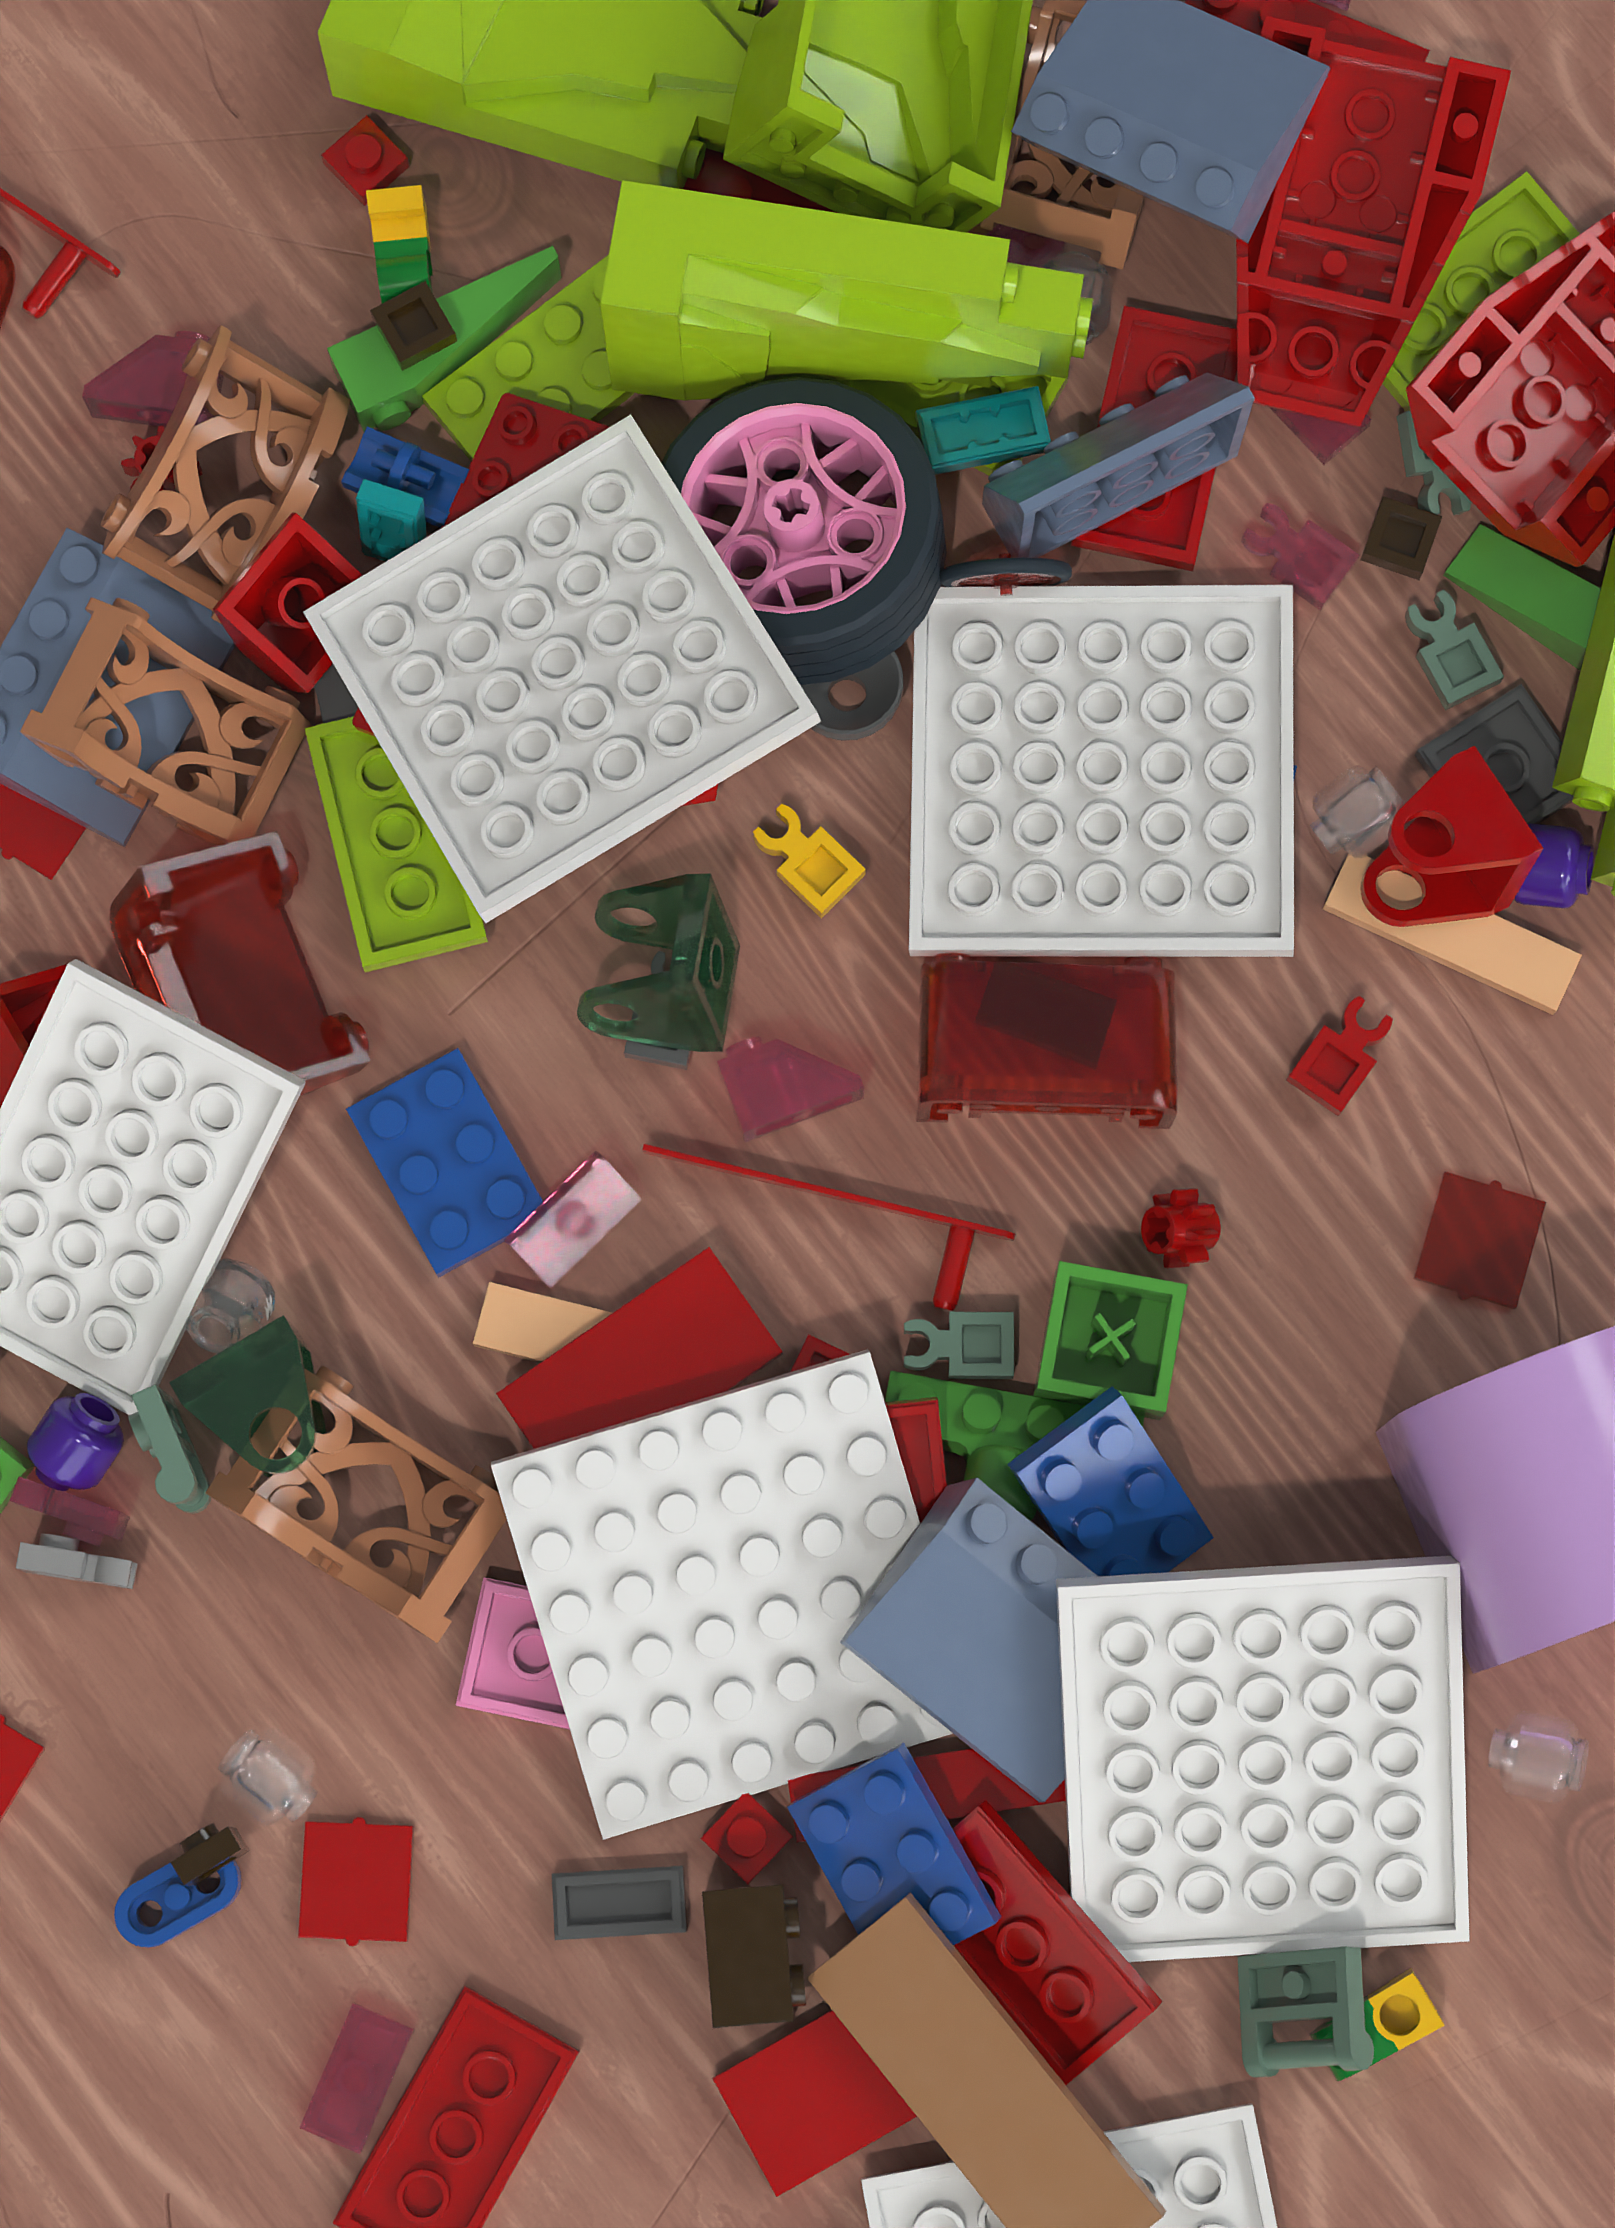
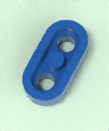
M234 1860L217 1871L220 1876L219 1887L209 1894L203 1892L198 1884L195 1886L184 1885L171 1862L125 1889L117 1900L114 1917L118 1931L124 1939L133 1945L156 1947L171 1941L229 1907L239 1894L241 1872L237 1862ZM148 1901L157 1902L162 1909V1918L153 1927L145 1925L140 1917V1910Z

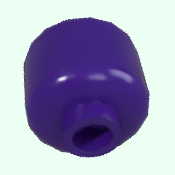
M1528 824L1544 849L1514 900L1522 905L1570 908L1577 901L1579 894H1589L1592 882L1590 879L1594 867V847L1590 844H1584L1582 834L1575 828Z
M79 1393L75 1397L66 1396L55 1399L27 1442L29 1458L36 1467L35 1473L45 1485L57 1491H67L69 1488L86 1490L96 1487L124 1444L122 1428L119 1426L120 1418L115 1409L99 1397L87 1393Z

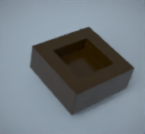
M426 281L370 310L373 321L402 371L457 342L455 331Z
M1383 496L1360 560L1420 580L1442 516Z
M212 1823L183 1840L180 1846L185 1853L173 1860L171 1864L184 1885L195 1886L250 1850L237 1828L227 1826L219 1831L216 1825Z

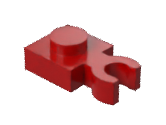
M1361 996L1354 998L1346 1007L1341 1019L1343 1032L1339 1035L1324 1025L1286 1079L1287 1082L1338 1117L1377 1062V1060L1362 1050L1366 1046H1373L1381 1042L1389 1032L1393 1018L1386 1014L1377 1028L1366 1030L1360 1027L1356 1020V1014L1365 1002V999Z

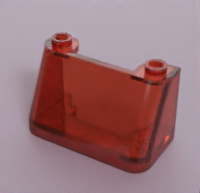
M277 830L139 866L110 906L111 930L134 990L305 1080L306 1084L300 1096L356 1074L370 1062L368 1056L369 1042L362 1025L357 1021H353L343 1012L328 1015L284 906L293 894V887L298 884L299 871L292 853L284 849Z
M941 953L935 955L933 962L924 963L920 968L916 1122L948 1123V1114L962 1113L963 1106H968V1118H981L982 1113L1109 1116L1108 1122H1122L1124 1112L1130 1111V1118L1138 1119V1128L1170 1129L1178 1113L1174 971L1162 968V959L1157 957H1128L1124 959V965L972 961V956L963 953Z

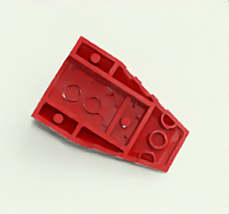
M1265 15L1261 37L1323 63L1331 69L1249 242L1246 243L1236 238L1237 383L1249 387L1254 396L1253 404L1360 428L1482 194L1512 70L1454 57L1449 58L1447 66L1326 40L1327 29Z
M1615 210L1479 301L1406 387L1419 448L1504 536L1575 567H1579L1586 562L1615 526Z

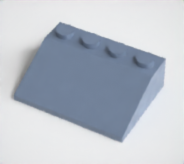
M1087 0L1038 72L1011 132L1036 148L1248 243L1331 68L1179 0Z
M1205 373L1191 381L1186 375L1180 376L1161 386L1154 394L1156 399L1134 409L1131 403L1122 405L1102 417L1099 421L1100 427L1081 437L1078 436L1077 432L1064 434L1044 448L1045 455L1023 465L1021 460H1015L995 470L988 477L990 483L984 485L982 505L1011 558H1038L1238 456L1254 401V396L1249 387L1210 373Z
M66 528L0 647V784L126 847L150 800H147L144 808L140 810L95 784L97 778L90 775L88 771L75 766L73 768L67 767L47 754L20 732L31 709L40 713L43 712L92 616L85 610L91 597L110 605L113 604L115 598H121L136 604L150 614L147 622L160 633L222 671L233 651L235 643L224 626L211 619L212 611L121 558L116 556L115 559L106 556L102 553L104 545ZM120 638L112 655L116 654L118 662L124 665L128 660L129 651L125 642ZM149 658L147 672L167 669ZM106 666L101 678L110 687L116 683L110 678ZM180 691L152 693L124 704L133 715L140 731L142 748L137 767L146 772L157 760L177 752L194 722V717ZM92 693V695H91V697H90L88 703H89L93 698L96 697L93 693ZM109 714L105 718L111 720L117 729L108 730L105 735V743L110 749L115 750L121 745L123 734L116 720Z
M973 1478L946 1486L840 1643L1038 1802H1045L1065 1779L1056 1579L1098 1576L981 1480Z

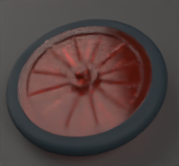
M1003 553L999 554V558L975 560L945 567L940 572V582L945 587H993L1000 589V596L1013 595L1012 589L1019 586H1053L1064 583L1071 578L1072 568L1068 563L1060 560L1011 558V554Z

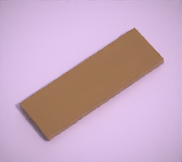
M911 1892L807 1977L1006 2228H1150L1166 2213V2209Z

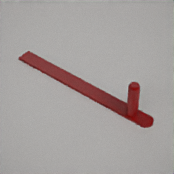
M0 188V201L64 244L23 300L22 309L30 316L39 319L45 315L85 258L115 278H118L121 274V271L106 258Z
M644 1144L642 1149L644 1154L949 1226L950 1229L933 1296L934 1307L947 1311H953L958 1306L974 1234L978 1233L1014 1241L1016 1235L1006 1230L656 1146Z

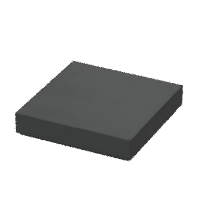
M1522 684L1419 748L1415 754V757L1431 778L1453 755L1475 745L1527 824H1539L1570 804L1573 800V795L1552 788L1563 743Z

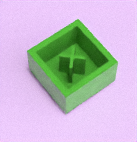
M1059 1261L1054 1275L1033 1396L1086 1406L1110 1387H1114L1124 1397L1135 1415L1160 1420L1166 1413L1188 1284Z

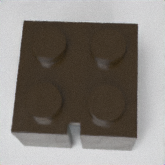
M783 1885L702 1891L713 2028L794 2021L793 2007L806 2006L803 1964L790 1965L788 1939L801 1937L797 1897L784 1898Z

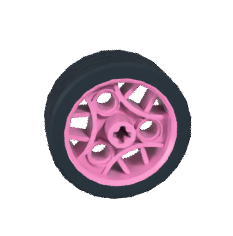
M804 377L763 381L728 394L696 415L670 444L661 462L800 685L832 682L872 667L898 649L925 619L941 586L940 572L944 569L947 553L944 520L936 478L922 442L899 414L877 398L837 381ZM791 469L798 472L793 479L780 482L771 480L776 473L782 470ZM859 470L869 477L870 480L854 497L840 488L837 483L854 471ZM890 498L896 508L881 506ZM719 504L742 507L732 527L711 519ZM856 540H867L872 543L868 549L860 553L844 551L848 544ZM760 566L765 568L764 572L755 579L745 580L738 578L741 571L747 567ZM832 590L833 598L817 604L796 607L794 599L813 592Z

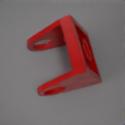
M1475 745L1453 755L1397 811L1388 831L1389 846L1370 864L1362 878L1361 897L1367 910L1376 919L1396 927L1484 918L1510 907L1544 848ZM1416 818V819L1404 830L1405 824H1407V823H1408L1409 821H1411L1412 819ZM1388 871H1402L1411 875L1421 887L1422 902L1418 906L1407 910H1399L1388 906L1377 893V878Z

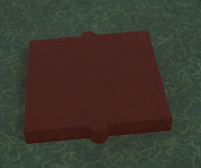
M1444 1172L1413 1279L1458 1292V1298L1463 1301L1470 1297H1475L1515 1310L1546 1202L1502 1189V1184L1497 1180L1492 1181L1490 1184H1485Z

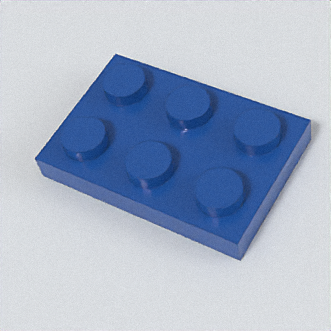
M458 1048L346 1108L438 1278L551 1217Z
M1110 1387L1007 1464L1061 1546L1098 1577L1167 1573L1214 1538L1128 1403L1114 1387Z
M905 1743L794 1800L787 1807L858 1935L910 1892L952 1945L996 1924L1001 1918L999 1911Z

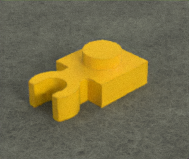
M780 804L776 808V815L787 825V833L783 837L775 839L769 837L764 830L757 827L753 831L754 841L764 853L772 856H783L786 859L776 870L777 877L822 919L866 875V869L821 826L807 838L801 833L800 819L796 812L787 805Z

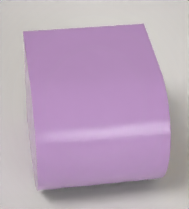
M1615 1326L1538 1353L1449 1389L1402 1411L1376 1431L1425 1556H1452L1460 1563L1462 1648L1473 1674L1615 1621Z

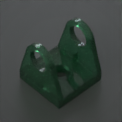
M711 873L684 874L603 895L598 900L595 911L597 926L607 935L621 941L672 949L669 971L598 986L585 991L579 998L577 1008L579 1021L589 1030L610 1038L695 1052H723L740 944ZM620 908H635L649 913L655 918L656 922L645 926L629 925L615 919L610 912ZM603 1004H617L630 1008L639 1017L630 1021L611 1020L599 1015L593 1008Z
M284 1315L169 1382L179 1401L188 1411L250 1465L264 1472L263 1474L268 1478L273 1474L287 1473L301 1466L314 1449L316 1432L321 1434L327 1433L322 1404L310 1400L304 1371L306 1369L315 1374L311 1352L299 1331ZM281 1408L292 1412L298 1418L302 1429L301 1441L291 1455L277 1460L267 1459L254 1449L251 1438L270 1409Z

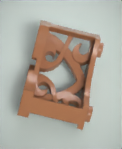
M1045 0L1043 8L1032 5L1026 43L1032 45V49L1017 99L1014 124L1038 72L1055 49V38L1062 21L1072 23L1086 1ZM1012 133L1001 208L981 222L980 228L992 231L995 223L1096 250L1101 252L1099 263L1123 270L1140 217L1144 196L1118 184L1110 188H1104L1098 184L1097 178L1094 179L1089 191L1083 185L1094 173L1079 167L1072 176L1058 157L1029 143L1027 145L1034 160H1024L1016 163L1023 139ZM1020 181H1029L1036 187L1030 195L1012 191V187ZM1052 188L1060 194L1056 202L1043 199L1051 193Z
M222 325L217 328L208 342L199 338L191 347L181 367V371L187 374L184 387L158 444L127 497L120 493L117 494L101 521V527L108 530L102 550L103 554L112 559H115L116 556L205 606L212 611L211 619L220 624L222 623L213 611L214 606L292 512L297 513L302 519L304 518L319 488V485L312 482L318 473L316 469L325 458L328 459L333 456L350 404V399L330 387L322 396L230 340L232 331ZM218 373L235 382L231 385L233 395L230 399L223 397L218 391ZM243 388L256 395L254 410H247L248 398ZM271 404L283 412L272 411ZM205 405L208 411L215 417L195 425ZM251 432L250 452L252 462L259 477L274 492L269 502L254 498L241 499L222 506L209 517L199 483L197 450L220 438ZM268 432L274 433L269 447L272 448L280 445L287 452L288 459L283 466L273 464L268 457ZM173 467L175 491H159ZM153 509L161 510L167 520L163 530L154 536H170L180 532L185 527L188 532L189 538L171 556L135 536L140 523ZM236 514L244 515L250 522L251 531L245 540H240L235 536L234 526L227 528L221 536L216 531L224 522ZM197 551L203 562L220 582L212 581L181 562Z
M91 597L85 610L92 616L43 712L40 713L31 709L20 732L65 766L72 768L75 766L88 771L90 775L97 778L95 782L97 786L140 810L144 808L147 800L153 802L152 807L159 810V814L165 817L171 816L177 821L175 828L249 860L259 840V837L256 835L258 827L303 737H306L305 728L312 727V724L298 710L300 702L290 694L275 687L266 686L264 692L259 691L202 661L149 624L147 621L150 614L136 604L121 598H115L113 604L110 605ZM120 638L125 642L129 651L128 660L124 665L118 662L116 654L112 655ZM149 658L167 669L147 672ZM106 666L110 678L116 683L110 687L101 678ZM180 691L196 722L204 752L183 751L168 754L157 760L145 772L137 767L142 748L140 731L133 715L124 704L152 693ZM92 693H93L96 697L93 698V699L88 703V701H89V699H90V697H91V695H92ZM210 693L231 703V705L218 712ZM109 714L116 720L123 734L122 743L115 750L110 749L105 743V735L108 730L117 729L111 720L105 718ZM248 717L263 720L279 730L261 766L233 760L231 748H252L263 741L262 739H249L243 734L242 723ZM193 764L206 767L207 775L198 772L189 773L193 778V785L188 791L182 790L176 784L175 772L179 766ZM235 774L256 776L237 816H234Z
M294 1363L287 1374L291 1377L290 1381L229 1473L225 1475L219 1471L205 1493L268 1536L275 1538L300 1554V1557L343 1585L351 1587L375 1603L379 1608L438 1643L452 1622L444 1615L507 1520L494 1475L478 1465H475L471 1473L468 1474L411 1439L350 1398L348 1395L354 1386L330 1369L321 1365L317 1373L313 1374ZM311 1400H314L331 1411L336 1423L330 1433L321 1434L313 1429L310 1421L308 1422L307 1436L313 1448L318 1452L304 1457L290 1443L287 1436ZM352 1420L385 1442L350 1444L353 1435ZM281 1448L292 1463L273 1474L252 1491ZM413 1460L446 1481L435 1485L425 1493L424 1485ZM356 1466H391L404 1496L408 1517V1531L396 1527H379L358 1535L344 1550L333 1545L331 1542L335 1537L339 1523V1507L332 1487L322 1475ZM308 1481L318 1490L325 1505L323 1514L315 1520H306L299 1516L297 1512V1507L301 1500L312 1499L305 1489L299 1487ZM450 1497H464L474 1502L478 1507L455 1543L448 1545L431 1539V1525L436 1528H449L460 1522V1518L454 1519L446 1516L443 1511L445 1501ZM380 1541H395L408 1545L407 1557L401 1551L391 1549L394 1554V1560L391 1565L385 1568L376 1566L371 1560L370 1553L372 1547ZM430 1552L446 1556L420 1595L428 1568Z

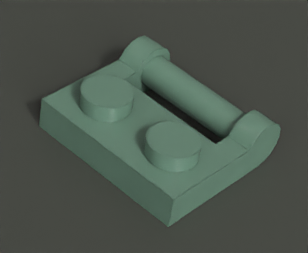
M157 1385L132 1394V1399L138 1411L128 1416L134 1435L143 1452L149 1450L153 1458L157 1457L162 1468L156 1476V1491L161 1498L175 1504L176 1507L186 1513L194 1514L203 1511L211 1502V1497L205 1493L210 1484L174 1398Z
M1344 1946L1237 1956L1242 2059L1245 2070L1251 2077H1272L1280 2069L1339 2065L1345 2071L1366 2070L1371 2066L1374 2058V2047L1370 2035L1365 2031L1361 1948ZM1332 2018L1333 2038L1277 2042L1273 2038L1272 2023Z

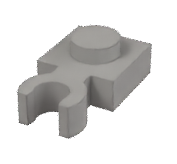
M41 1534L39 1545L20 1542L16 1568L26 1573L88 1583L93 1582L133 1589L137 1563H133L131 1560L78 1552L80 1542L78 1539Z

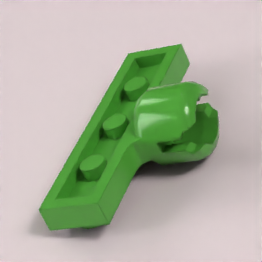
M890 1370L885 1402L937 1397L943 1451L954 1452L964 1457L966 1462L964 1481L978 1478L1031 1521L1036 1514L1037 1508L1007 1464L1085 1407V1405ZM1135 1415L1143 1427L1145 1416Z

